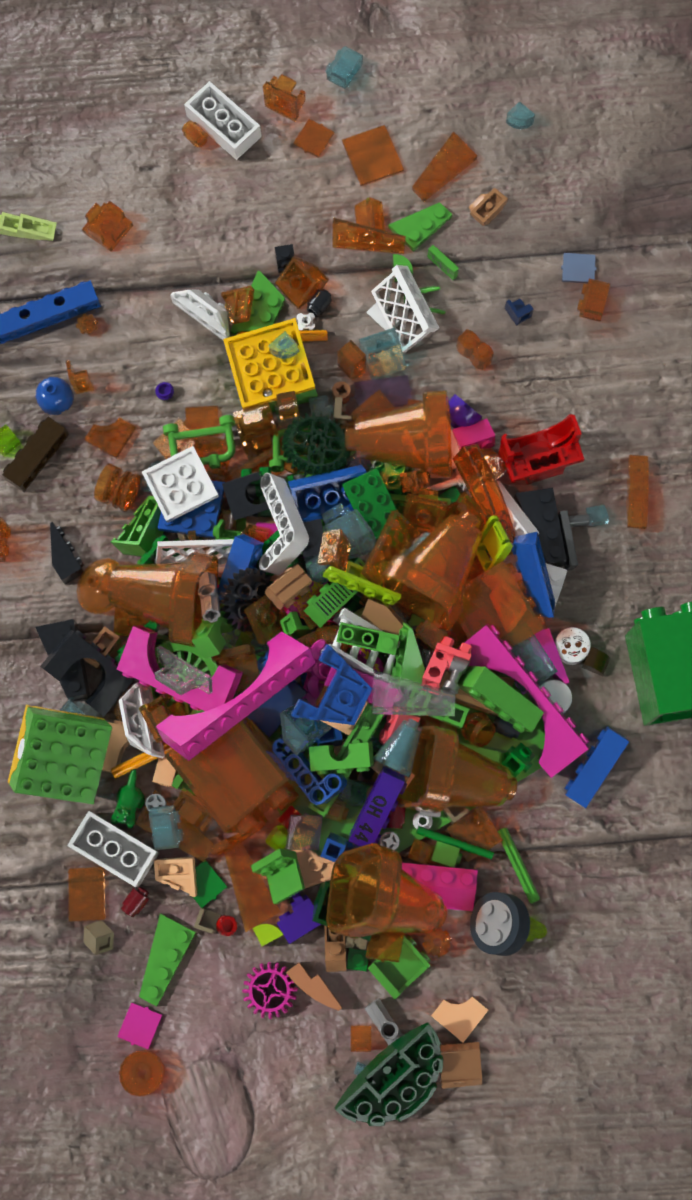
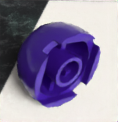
M456 394L446 404V416L450 419L448 421L449 424L454 428L471 426L482 419L480 414Z

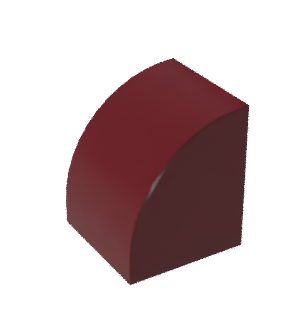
M290 805L277 820L292 833L305 818Z

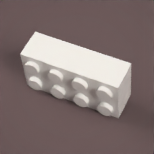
M210 81L184 104L187 117L236 160L261 138L260 125Z
M88 811L67 845L137 888L141 885L154 860L159 855L158 851Z

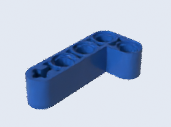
M277 739L273 743L274 754L313 804L328 803L346 787L347 780L343 774H329L322 779L317 775L316 771H311L309 761L291 739ZM282 744H286V746H285V750H286V751H282V749L284 748V746H283ZM295 758L299 760V767L297 769L293 766ZM307 774L311 776V783L309 785L305 782ZM334 777H336L339 780V785L337 788L333 787L332 785V779ZM319 790H321L324 794V797L321 801L317 798V792Z

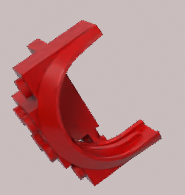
M569 414L556 425L529 435L506 438V433L501 437V445L498 451L504 470H507L511 483L525 479L527 485L561 475L565 467L585 460L578 442L582 433L573 414Z

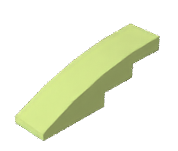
M2 212L0 215V234L53 241L57 223L25 214L16 216Z

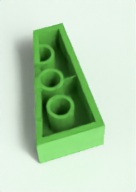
M469 666L466 674L461 675L457 683L461 690L498 714L504 721L513 724V728L521 733L524 731L532 732L544 713L486 667Z

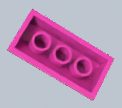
M397 862L393 904L473 911L478 870Z

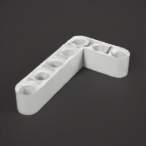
M265 473L260 480V487L280 537L262 555L259 561V568L262 571L280 575L306 548L309 542V535L285 479Z

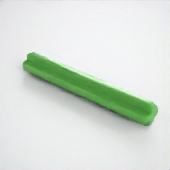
M505 827L498 830L497 834L529 902L534 903L540 900L508 829Z

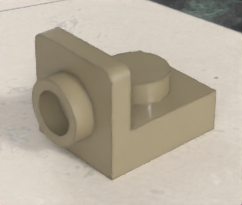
M335 397L334 425L342 428L352 426V416H345L346 404H343V398Z

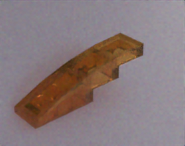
M629 455L628 494L626 497L627 528L646 529L649 491L648 456Z

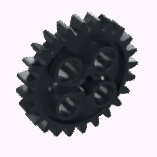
M248 567L246 570L239 569V574L233 573L234 579H227L229 585H223L226 592L220 593L224 596V599L219 601V603L224 604L220 611L226 612L223 618L228 619L227 624L232 625V628L243 632H252L253 629L259 630V625L264 627V620L270 621L269 614H275L272 607L276 606L265 594L267 587L274 582L270 581L271 576L266 575V572L260 569ZM252 598H256V599L263 598L262 600H258V601H257V600H251ZM236 599H243V600H246V602H244V601H236V602H235V600H236Z

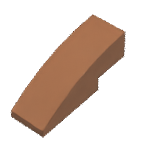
M300 962L286 972L301 990L316 1001L338 1011L342 1009V1006L319 974L311 978Z

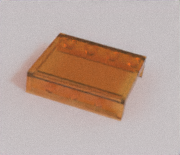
M502 561L444 596L468 639L486 624H489L490 626L494 625L500 632L498 636L503 641L507 640L513 647L541 630L546 629L544 625L546 621L543 615L536 612L534 608L536 603L531 596L528 597L524 590L527 588L521 579H517L515 575L517 571L511 562Z

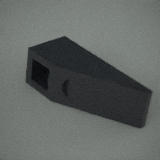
M51 522L52 566L66 585L85 573L82 569L85 565L79 556L75 558L72 553L75 549L70 541L65 542L63 538L65 533L60 525L56 527Z

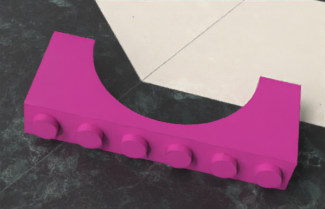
M142 625L132 627L117 670L123 672V676L130 679L136 678L144 686H153L158 693L172 695L175 701L186 702L190 704L192 709L197 711H208L233 699L243 674L242 671L226 664L219 665L214 675L204 685L196 689L181 688L171 683L158 666L155 655V643L158 633Z

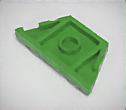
M261 271L257 272L230 330L233 335H236L238 332H249L275 324L284 305L285 297Z

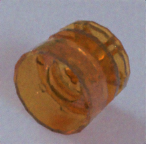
M107 464L97 480L94 499L106 505L112 502L114 508L127 512L136 499L141 477L136 473L132 474L131 471H125L122 475V468L113 464Z

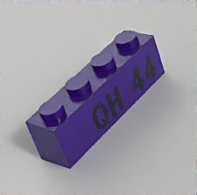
M383 765L349 834V842L371 851L373 845L377 846L381 838L379 834L381 829H385L388 825L390 811L394 812L397 807L398 801L396 799L398 795H402L406 789L405 775Z

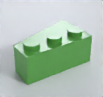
M148 496L133 514L135 517L129 525L125 524L122 527L124 531L117 539L113 538L111 541L122 554L143 556L151 550L155 539L162 536L164 531H160L157 528L161 510L154 496Z

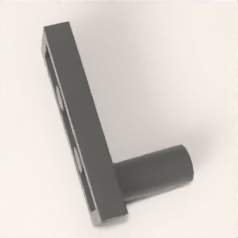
M566 510L560 511L558 517L567 559L564 567L569 571L578 566L571 527L588 526L590 518L588 514L568 516V511Z

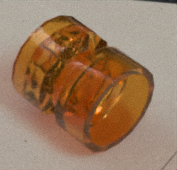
M484 448L475 456V466L485 478L496 480L503 476L506 469L505 462L493 449Z

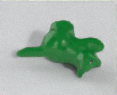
M136 769L131 771L127 785H122L118 789L116 795L117 806L110 819L113 825L126 823L128 828H133L135 825L136 809L142 808L145 803L144 794L141 789L135 786L137 779Z

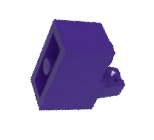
M299 892L292 896L294 902L291 903L293 913L290 914L289 911L279 916L280 921L277 922L289 944L321 925L312 921L314 909L312 901L307 895L301 896Z

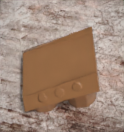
M479 1042L440 1045L441 1055L443 1056V1070L440 1073L442 1089L482 1085Z

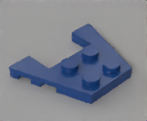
M326 644L318 660L336 669V672L318 707L298 699L291 716L355 725L372 688L330 645Z

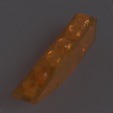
M478 444L463 447L453 457V461L485 524L491 516L497 515L510 542L513 543L515 532L502 492ZM512 549L507 556L513 555Z

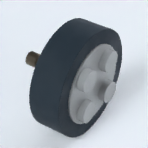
M491 892L481 897L474 906L470 918V931L475 944L483 952L493 955L509 956L518 952L525 944L530 931V916L523 901L514 895L501 892Z

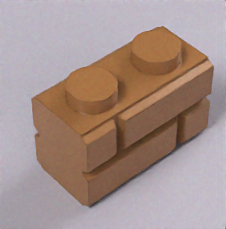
M295 565L268 586L265 594L279 610L283 607L288 609L296 602L295 598L297 596L303 597L311 590L309 587L312 584V580L299 565Z

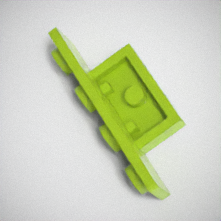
M347 561L343 570L329 566L323 572V577L327 578L330 582L339 583L350 590L364 593L367 597L381 600L385 604L394 605L401 599V594L381 586L382 574L353 562Z

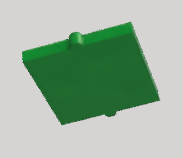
M206 860L195 868L198 895L193 898L201 908L206 906L211 900H216V896L227 888L226 884Z

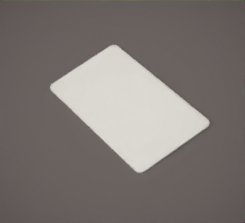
M376 302L367 311V314L388 333H391ZM396 319V327L401 323L398 319Z

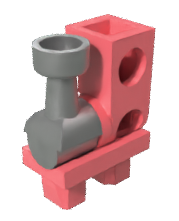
M445 636L441 643L436 645V649L422 677V685L439 691L446 671L451 672L450 680L444 682L442 689L447 693L457 694L460 688L457 683L461 675L466 674L471 663L472 646L462 643L460 649L457 650L452 648L454 640Z

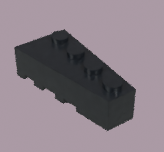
M553 488L515 493L513 499L539 532L545 563L557 567L564 566L567 559Z
M74 619L35 627L48 656L69 630L74 632L79 630L78 624ZM80 659L73 663L59 680L66 697L71 702L86 699L90 696L84 659Z

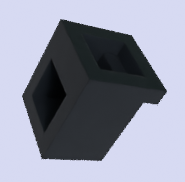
M293 244L275 247L278 273L296 271Z

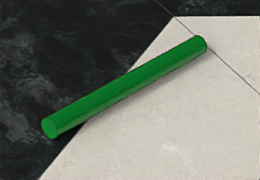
M420 826L416 830V834L488 859L493 858V851Z

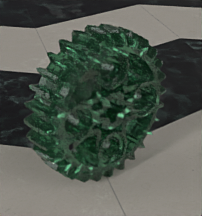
M314 412L312 417H309L306 413L304 418L299 415L298 420L293 419L292 424L287 426L282 439L283 457L287 458V464L292 463L291 469L298 468L297 474L302 471L304 472V477H306L307 474L311 476L322 475L323 473H330L345 468L352 451V441L349 440L350 434H346L347 428L341 429L342 423H335L336 418L330 420L329 415L324 418L322 413L316 416ZM310 428V431H309V432H303V431H301V430ZM299 455L306 456V460L301 458ZM324 459L332 460V462L324 464Z

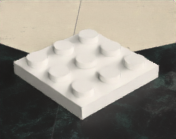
M194 446L142 471L167 523L219 497Z

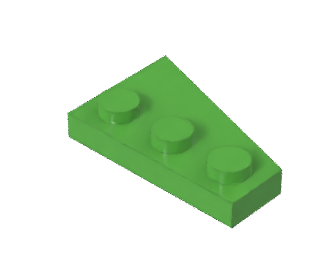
M439 202L389 224L388 228L414 252L452 218V213Z

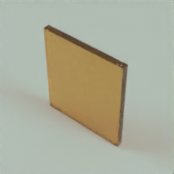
M385 125L342 139L360 186L404 171Z

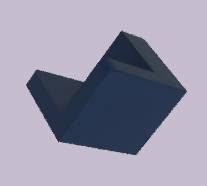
M509 299L505 304V310L516 326L532 317L533 307L531 304L525 306L521 299L511 302Z

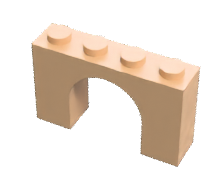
M114 720V723L108 722L112 726V731L102 771L111 773V768L121 763L123 753L130 745L125 736L123 722ZM174 750L166 754L164 758H158L152 782L174 788L172 782L178 774L182 755Z

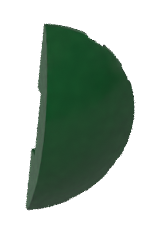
M429 1022L407 1032L380 1052L349 1085L335 1106V1110L354 1123L360 1121L367 1123L369 1126H385L386 1122L393 1120L400 1122L419 1111L434 1094L437 1088L436 1082L439 1073H442L443 1070L441 1043Z

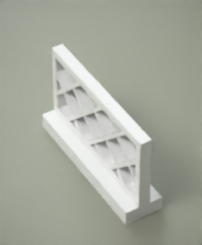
M396 265L392 269L393 272L371 292L401 352L406 353L430 332L437 331L439 326L408 266ZM395 277L398 281L397 289L391 288ZM384 288L386 289L385 298L381 299L378 292ZM391 290L396 291L394 302L389 301ZM401 293H404L406 296L405 304L399 303ZM389 303L394 304L392 315L387 311ZM398 306L404 307L402 317L397 316ZM409 308L414 312L413 320L407 319ZM396 319L402 320L400 330H397L395 326ZM406 321L412 322L410 333L405 332ZM417 324H420L423 330L419 335L415 334ZM404 334L410 335L406 346L403 342Z
M234 539L158 541L156 559H154L156 579L200 578L202 573L205 572L215 574L216 577H222ZM224 546H231L225 550L222 549ZM204 547H210V548L207 549V550H203V549H202V548H204ZM162 548H171L167 552L162 550ZM215 551L218 552V554L215 556L211 555ZM195 552L200 553L199 555H197V556H195V557L192 555V554H194ZM175 553H179V554H180V555L177 556V557L172 556V555L175 554Z

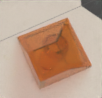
M293 256L275 284L295 307L299 309L310 301L318 289L322 290L329 279L317 266L297 256Z

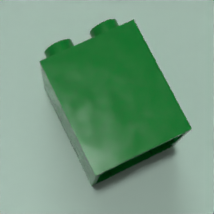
M692 602L680 605L681 611L671 615H666L665 607L646 609L641 612V618L634 620V626L625 635L644 726L692 718Z

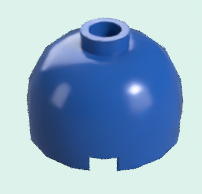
M59 377L46 378L36 388L35 397L39 407L50 415L62 414L61 412L66 409L68 410L74 401V394L70 385Z

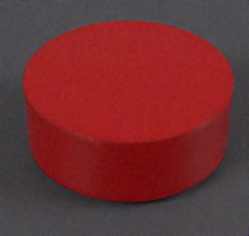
M221 916L217 920L216 929L220 935L231 936L237 930V921L232 916Z

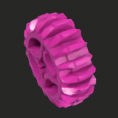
M268 962L267 969L261 963V971L254 967L252 970L255 975L247 974L251 982L244 981L243 983L249 986V989L242 990L243 993H249V996L245 997L244 1001L251 1000L252 1002L247 1007L250 1009L255 1006L254 1014L261 1010V1018H264L266 1012H268L269 1019L273 1018V1012L276 1013L277 1017H280V1009L286 1014L288 1010L285 1005L293 1006L289 999L296 1000L297 996L291 995V991L295 992L298 988H291V984H294L292 980L289 981L288 974H284L287 967L284 966L280 971L278 970L279 963H276L275 968H272V963ZM272 973L267 984L256 983V980L262 974ZM278 975L285 981L287 992L277 987ZM273 980L272 985L276 992H280V994L272 993L267 1001L268 995L263 988L269 987ZM254 989L263 993V1005L256 1000ZM272 997L285 998L279 1006L269 1008Z

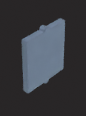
M564 253L563 265L561 266L563 270L562 282L594 284L595 272L597 270L595 267L596 255Z

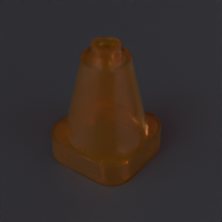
M447 390L423 392V401L357 419L355 421V428H346L345 430L346 450L356 451L357 458L426 470L429 479L451 478V417Z
M461 511L459 515H449L406 557L400 555L392 557L381 574V581L384 588L401 594V599L396 602L397 605L438 628L447 631L452 629L464 610L462 593L482 538V533L478 529L481 522L476 516L467 511Z
M192 552L184 562L118 565L113 572L106 571L101 581V593L108 595L111 604L169 629V640L171 643L195 647L191 640L203 619L201 599L198 594L199 580L205 572L215 574L218 588V558L213 555Z
M432 725L416 728L407 753H402L400 764L415 776L402 795L399 794L396 800L399 807L419 812H440L446 807L501 806L506 800L510 801L514 798L517 791V780L515 777H511L509 768L459 743L457 732Z
M371 843L345 851L335 861L331 873L326 916L327 926L330 931L356 939L382 932L431 933L445 923L447 908L442 897L402 869V859L396 850Z

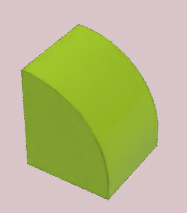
M261 924L253 928L262 947L283 936L282 931L271 924Z

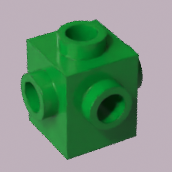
M522 743L516 748L512 745L505 753L507 758L501 765L516 778L521 771L526 773L533 765L530 761L535 755Z

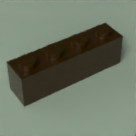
M49 416L42 420L34 435L32 434L28 437L23 449L18 450L15 454V459L11 464L6 465L2 476L16 488L25 492L69 436L67 429Z

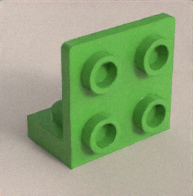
M278 849L251 865L253 873L267 877L273 904H279L305 889L296 851Z

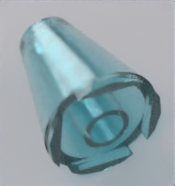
M410 718L408 721L403 720L373 759L410 777L422 730L418 727L420 723Z

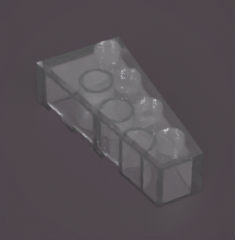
M373 670L371 706L373 714L455 716V695L453 692Z

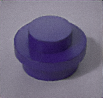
M167 382L158 384L155 389L156 396L164 401L171 399L174 395L173 386Z

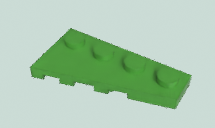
M163 914L159 916L139 994L140 998L156 1007L159 1005L196 934L195 931Z

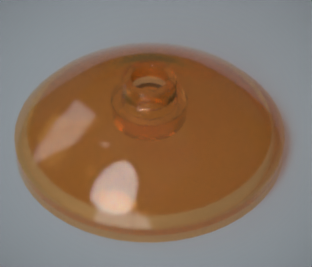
M109 558L99 559L91 563L80 576L77 585V599L81 607L93 614L105 613L112 609L122 598L126 587L124 568L117 561Z

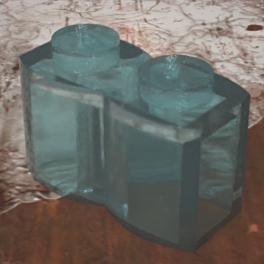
M346 46L338 50L335 60L326 67L327 80L345 89L361 68L363 55Z
M174 805L150 808L149 820L155 850L179 848L180 841H183L182 829H179L177 824L180 823L179 811L175 810Z

